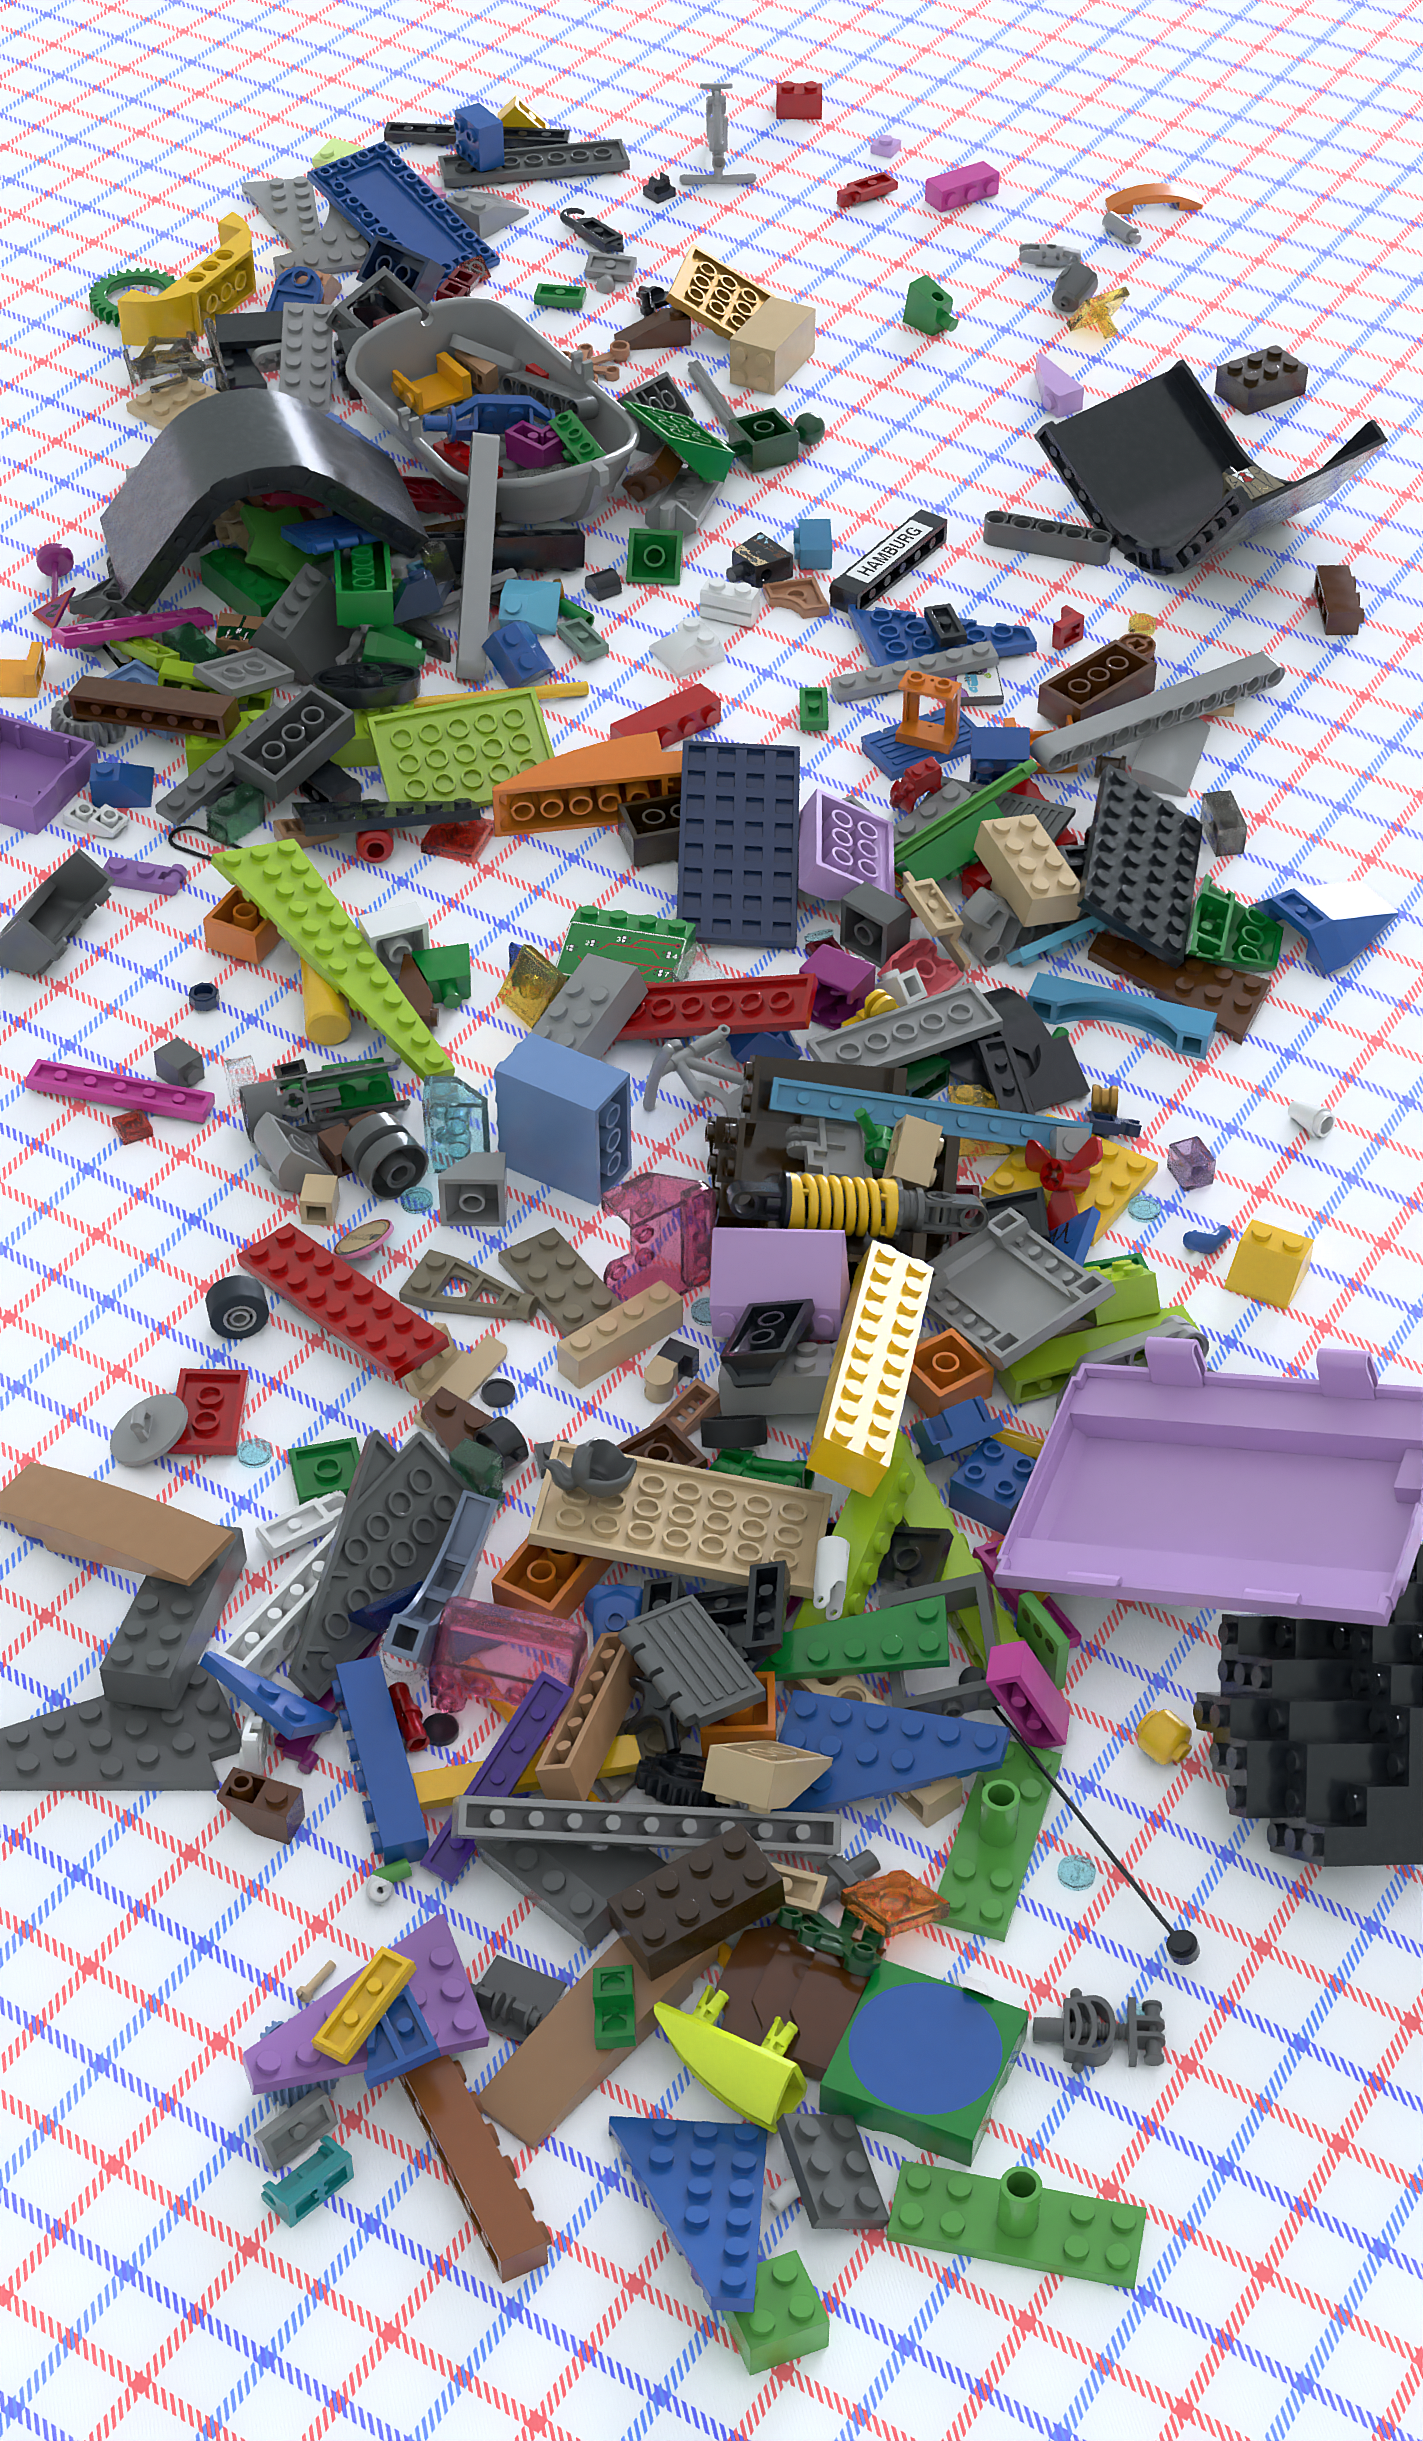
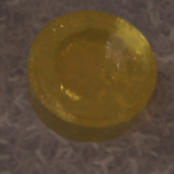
M1137 613L1129 618L1128 631L1130 633H1142L1148 636L1155 633L1156 620L1153 616L1146 613Z

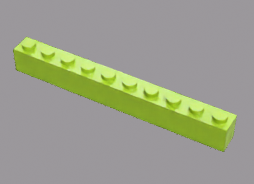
M898 1428L892 1457L904 1458L916 1479L914 1490L909 1494L904 1505L902 1519L896 1526L945 1528L951 1531L954 1537L941 1581L984 1571L978 1558L974 1559L970 1553L964 1533H959L955 1527L951 1510L944 1508L940 1501V1494L936 1484L929 1482L922 1460L920 1458L916 1459L909 1437L906 1434L902 1435ZM990 1584L993 1589L1001 1645L1024 1641L1025 1638L1019 1637L1014 1629V1622L1008 1610L1004 1611L1000 1605L995 1586ZM979 1606L947 1612V1620L972 1665L983 1669L987 1674L988 1663Z

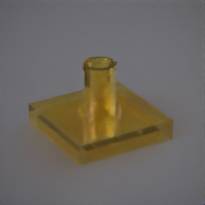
M1125 286L1086 299L1066 323L1070 332L1097 323L1104 339L1115 336L1119 331L1111 317L1130 296L1127 287Z
M523 944L497 997L533 1029L563 988L567 977L532 945Z

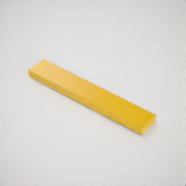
M627 1734L615 1737L596 1779L636 1772L641 1755L635 1735ZM538 1750L511 1795L542 1789L535 1769L544 1750ZM485 1760L412 1773L421 1811L453 1805V1798L465 1793Z

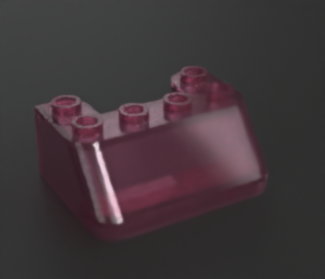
M645 1172L601 1194L602 1210L609 1217L619 1216L630 1227V1253L609 1262L603 1276V1282L622 1303L660 1280L664 1281L680 1296L704 1285L710 1280L712 1230L716 1228V1193L706 1182L655 1172Z
M460 1596L450 1597L447 1599L440 1615L428 1671L431 1708L444 1713L461 1712L466 1706L467 1694L478 1698H489L507 1702L513 1706H520L541 1671L575 1689L588 1662L587 1632L582 1626L573 1621ZM560 1717L558 1718L557 1722L553 1726L548 1736H552Z

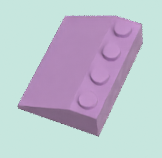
M816 788L799 812L798 888L809 895H815L824 900L841 901L843 896L866 881L895 898L893 822Z
M714 1228L712 1230L709 1307L713 1337H730L749 1303L813 1299L815 1312L812 1319L815 1329L809 1339L838 1340L850 1295L845 1230Z

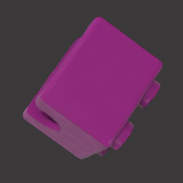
M822 944L799 968V974L815 973L818 979L810 1021L833 1031L840 1029L842 1022L856 1016L857 1011L865 1008L866 997L875 990L876 965L826 944Z

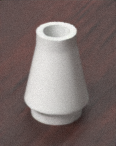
M1298 1099L1292 1101L1288 1107V1116L1295 1119L1314 1137H1326L1335 1126L1336 1117L1329 1108L1305 1103Z

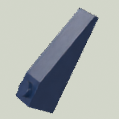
M424 569L414 570L408 574L409 577L403 578L399 582L393 595L394 624L392 625L444 607L435 580L429 569L425 571Z

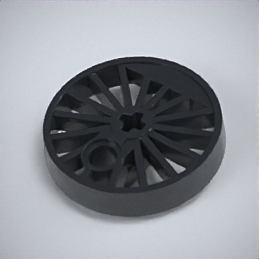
M351 663L318 672L313 676V686L348 709L382 708L399 705L417 698L421 690V672L418 668L403 663Z

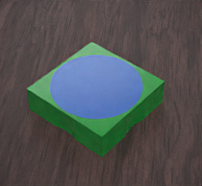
M882 1959L880 1967L875 1969L874 1975L870 1977L820 2083L819 2111L831 2115H853L855 2124L858 2126L898 2136L917 2148L971 2167L990 2124L994 2102L999 2092L1007 2084L1026 2040L1029 2011Z

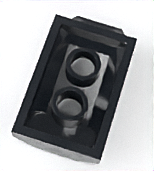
M813 1299L749 1303L719 1356L721 1364L728 1372L736 1388L765 1387L772 1384L795 1345L809 1339L810 1335L814 1332L815 1327L812 1316L815 1312Z

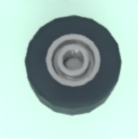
M245 1275L224 1277L215 1282L207 1291L205 1303L210 1326L217 1335L227 1339H243L258 1333L267 1324L269 1318L268 1304L264 1288L256 1279Z

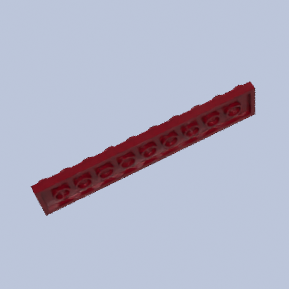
M401 476L416 511H422L427 514L440 512L446 515L463 513L465 504L436 479ZM275 490V493L259 495L264 503L271 506H277V504H286L291 507L306 505L311 508L326 506L315 499L294 494L287 490Z

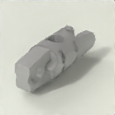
M1024 242L1019 247V260L1022 263L1066 267L1072 262H1081V249L1065 245Z

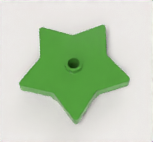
M244 505L239 511L249 533L245 562L258 565L274 577L287 579L291 583L306 562L313 567L329 561L334 554L333 551L317 555L314 553L307 554L281 537V526L304 522L298 506H288L272 513Z

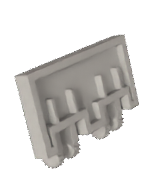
M802 1115V1126H793L787 1129L785 1135L787 1142H790L787 1145L788 1156L794 1159H802L805 1162V1172H796L799 1177L807 1173L813 1177L822 1174L825 1177L835 1175L838 1178L848 1176L850 1179L854 1177H860L863 1180L868 1177L873 1178L872 1167L864 1161L865 1134L858 1123Z

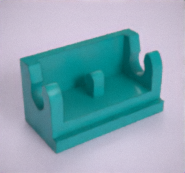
M328 2135L320 2139L322 2145L318 2147V2151L279 2183L275 2185L268 2180L262 2185L265 2190L261 2193L262 2200L290 2228L294 2227L354 2178L352 2155Z

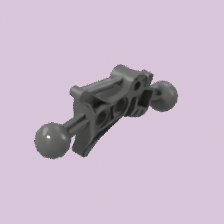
M110 556L106 562L109 578L101 581L88 591L69 599V611L71 614H83L93 617H85L75 625L145 615L122 601ZM106 641L102 645L81 644L79 648L84 652H96L105 645Z

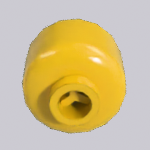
M1153 1709L1137 1725L1138 1746L1158 1764L1166 1765L1173 1760L1180 1763L1192 1749V1746L1189 1744L1192 1737L1191 1728L1171 1710L1163 1709L1157 1711Z

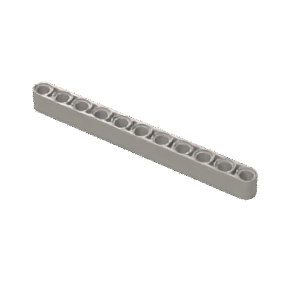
M476 432L472 433L469 455L455 678L483 681L487 654L481 646L488 639L500 436Z
M1258 652L1042 735L1032 743L1030 755L1049 773L1058 772L1273 688L1284 678L1285 668L1267 652Z

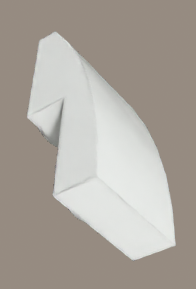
M81 798L63 814V822L88 834L111 838L130 819V817L107 804H104L99 809Z

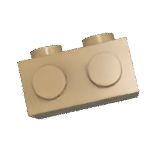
M908 1114L895 1123L882 1178H900L903 1189L912 1190L913 1187H921L924 1191L931 1187L937 1170L933 1168L935 1158L940 1155L944 1144V1139L940 1138L943 1126Z

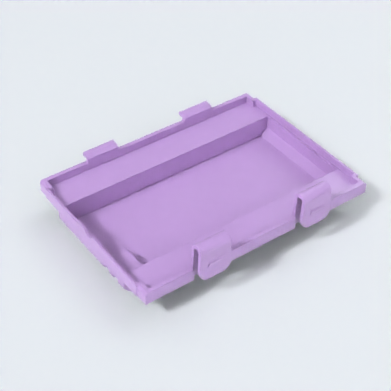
M1151 1336L1147 1337L1145 1342V1355L1148 1367L1093 1363L1080 1364L1076 1376H1072L996 1558L998 1565L993 1578L997 1587L1388 1626L1392 1610H1395L1398 1598L1405 1593L1423 1537V1387L1378 1384L1379 1375L1370 1351L1319 1348L1316 1355L1319 1379L1206 1372L1207 1364L1198 1340Z

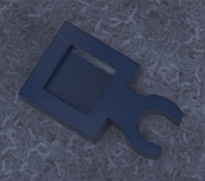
M1086 1110L1084 1122L1093 1123L1092 1133L1104 1139L1109 1138V1135L1119 1136V1134L1135 1138L1140 1137L1142 1125H1140L1139 1120L1118 1118L1117 1115Z

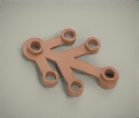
M623 340L613 341L610 344L609 352L592 357L593 346L591 344L583 343L578 346V350H581L583 353V361L589 359L593 361L594 381L597 384L598 375L596 374L605 375L607 381L619 380L620 369L617 366L607 367L599 365L611 360L617 363L627 361V358L630 356V344ZM561 351L571 360V352Z

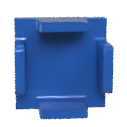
M980 1395L943 1410L941 1414L930 1419H923L910 1427L920 1448V1453L915 1456L917 1459L920 1458L924 1466L980 1443L985 1438L1004 1430L999 1417L991 1418Z

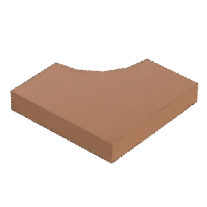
M814 576L763 584V594L770 608L782 607L791 609L803 619L829 615V605Z

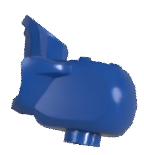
M621 1583L616 1585L597 1584L589 1590L584 1599V1612L588 1621L593 1626V1647H595L601 1633L620 1632L622 1629L627 1628V1621L641 1616L643 1589L640 1586H627Z

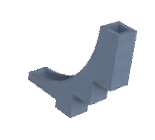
M463 1490L448 1533L425 1582L409 1606L401 1613L393 1614L381 1650L397 1658L431 1668L441 1635L449 1637L459 1605L467 1606L478 1574L476 1570L499 1505L498 1500Z

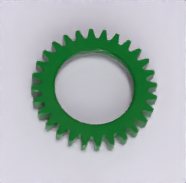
M127 268L126 273L118 270L116 271L117 275L109 273L107 274L108 278L101 277L100 282H95L94 287L90 288V308L94 316L98 317L100 321L105 319L106 324L109 325L111 320H113L114 326L118 327L120 322L118 308L107 299L112 292L132 285H148L164 291L177 280H175L173 275L168 276V272L160 274L159 269L150 272V268H146L144 271L136 268L132 272Z

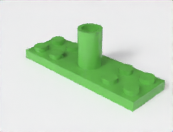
M1009 1740L1002 1768L977 1773L930 1912L931 1923L1005 1942L1054 1789L1018 1742ZM1028 1745L1056 1780L1063 1754Z
M902 2160L886 2241L1134 2290L1147 2208L1043 2188L1042 2180L1038 2173L1025 2166L1012 2167L1002 2175L1001 2179Z

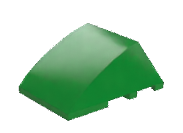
M1206 874L1191 906L1184 956L1239 971L1265 972L1275 970L1278 964L1284 927L1255 907L1246 908L1235 900V893L1229 890L1226 894L1213 885L1214 879Z

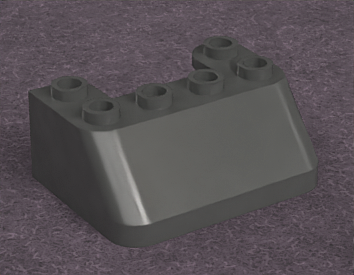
M80 848L77 849L40 884L0 932V966L34 975L38 971L42 975L54 961H58L67 951L68 939L66 937L72 938L83 926L79 922L81 918L86 920L96 910L97 906L95 904L101 907L112 895L108 890L116 880Z

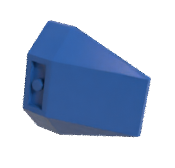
M1361 881L1292 888L1248 906V908L1255 907L1275 922L1284 919L1308 939L1305 959L1324 975L1352 962L1399 915L1395 908Z

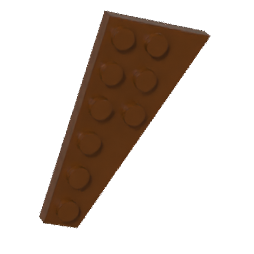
M1098 932L1088 950V960L1115 975L1124 974L1133 979V985L1140 989L1144 987L1149 988L1155 992V997L1162 1001L1218 1013L1215 1031L1220 1033L1223 1030L1231 1034L1233 1041L1241 1046L1271 989L1272 980L1185 956L1184 962L1175 969L1133 941Z

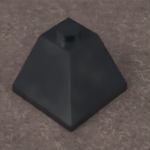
M368 293L349 309L370 330L374 328L373 321L392 314H400L399 308L386 296L377 293Z

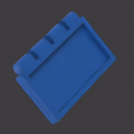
M340 514L281 526V537L307 554L314 553L317 555L334 551V548L340 550L358 546L359 543L363 545L381 541Z
M945 707L931 712V716L928 713L921 715L919 720L944 726ZM960 710L959 738L949 755L896 742V731L901 723L884 728L883 733L878 730L861 736L862 752L890 781L905 777L903 774L905 769L931 756L938 764H942L970 754L971 728L977 726Z

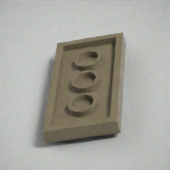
M555 1227L498 1252V1262L525 1293L539 1297V1309L564 1338L622 1304Z

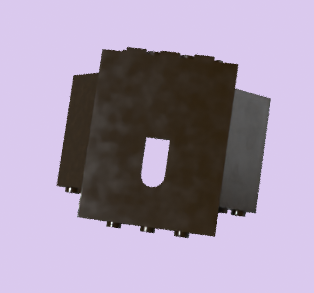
M751 1055L750 1061L745 1062L743 1073L744 1080L748 1081L747 1094L743 1093L741 1098V1113H745V1118L707 1116L705 1127V1142H709L707 1175H711L709 1208H713L714 1228L776 1229L775 1221L737 1218L732 1213L726 1199L728 1187L738 1180L764 1182L770 1176H779L782 1170L791 1173L805 1172L804 1160L788 1156L787 1145L790 1142H787L785 1135L790 1127L802 1126V1115L768 1111L774 1077L905 1096L907 1068H887ZM941 1135L940 1138L944 1139V1144L940 1155L935 1158L933 1167L937 1170L936 1178L933 1185L925 1189L924 1192L941 1191L956 1194L960 1136ZM872 1167L873 1179L878 1180L882 1178L884 1170ZM741 1195L735 1203L738 1205L746 1204L751 1196ZM868 1230L863 1237H858L853 1232L851 1236H845L847 1261L861 1262L874 1240L880 1244L889 1245L910 1258L928 1263L942 1253V1245L947 1243V1235H952V1232L941 1233L921 1230L920 1233H915L909 1230H901L897 1240L886 1239L884 1236H880V1233L878 1237L872 1238L869 1236Z

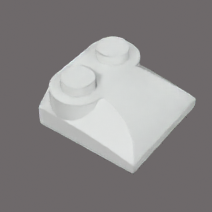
M687 617L681 620L677 625L676 632L649 645V651L677 678L725 661V651L720 638L704 622L696 617Z

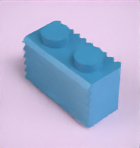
M798 519V528H793L794 560H799L800 569L802 570L805 568L807 570L810 568L812 570L815 568L818 570L821 568L823 570L826 568L830 570L832 568L833 554L831 519Z

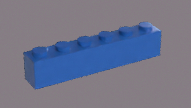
M378 1655L336 1664L337 1680L331 1681V1688L335 1703L342 1701L343 1710L338 1711L342 1732H350L351 1740H346L350 1762L357 1761L359 1770L354 1771L358 1793L365 1792L367 1801L362 1802L366 1824L373 1823L375 1832L370 1833L374 1855H382L384 1866L406 1858L409 1863L421 1861L429 1849V1838L380 1657Z

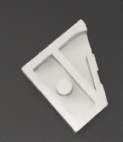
M252 1708L249 1716L244 1719L241 1738L242 1747H240L239 1769L264 1776L271 1724Z

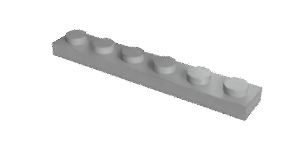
M989 640L960 648H951L935 654L923 655L914 659L897 661L880 667H871L855 673L843 674L830 678V683L838 703L898 689V685L907 670L919 671L923 674L939 678H947L999 665V656Z

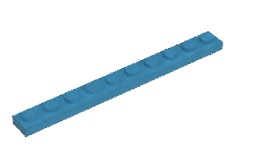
M774 1077L772 1080L768 1110L858 1123L854 1112L859 1108H865L874 1125H883L893 1129L895 1123L908 1114L943 1126L941 1135L960 1136L962 1139L1026 1148L1028 1140L1032 1139L1039 1141L1046 1151H1050V1131L1056 1127L1089 1128L1090 1138L1093 1123L778 1077Z

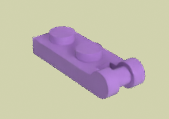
M112 856L108 858L102 868L116 880L112 886L168 896L177 894L180 889V883L188 875L187 869L181 864H174L172 867Z

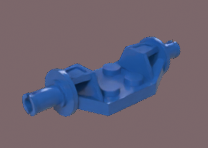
M477 394L456 408L455 406H449L446 416L423 415L422 426L423 432H446L448 441L451 443L455 440L471 442L473 432L505 434L506 430L522 420L543 429L549 425L548 421L556 416L554 409H547L531 396ZM471 414L470 418L456 422V420ZM533 415L546 421V425L534 422Z

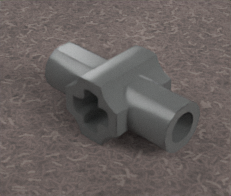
M866 1849L850 1860L845 1855L837 1856L835 1854L825 1861L822 1868L818 1871V1874L828 1877V1883L819 1910L836 1899L841 1905L845 1903L850 1905L860 1899L861 1894L867 1889V1879L881 1869L877 1857L871 1850Z

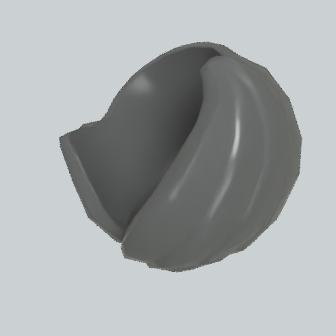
M595 1437L577 1446L573 1454L571 1467H567L560 1459L544 1461L543 1466L550 1471L555 1486L561 1490L569 1491L580 1487L591 1496L608 1498L620 1494L628 1487L636 1472L637 1460L631 1457L627 1458L609 1440Z

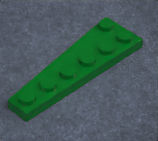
M945 1595L783 1632V1648L767 1657L756 1672L775 1671V1682L950 1667Z

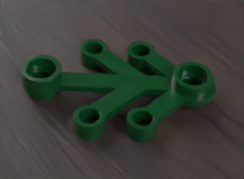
M780 1907L776 1920L777 1924L787 1929L797 1930V1941L805 1946L816 1947L842 1956L845 1959L843 1967L847 1971L859 1976H872L875 1969L881 1965L882 1958L876 1953V1950L884 1946L887 1936L886 1930L878 1926L866 1925L861 1937L862 1942L851 1940L857 1930L863 1929L866 1914L861 1910L845 1908L840 1921L841 1925L837 1928L820 1912L817 1915L802 1914L801 1911L792 1907Z

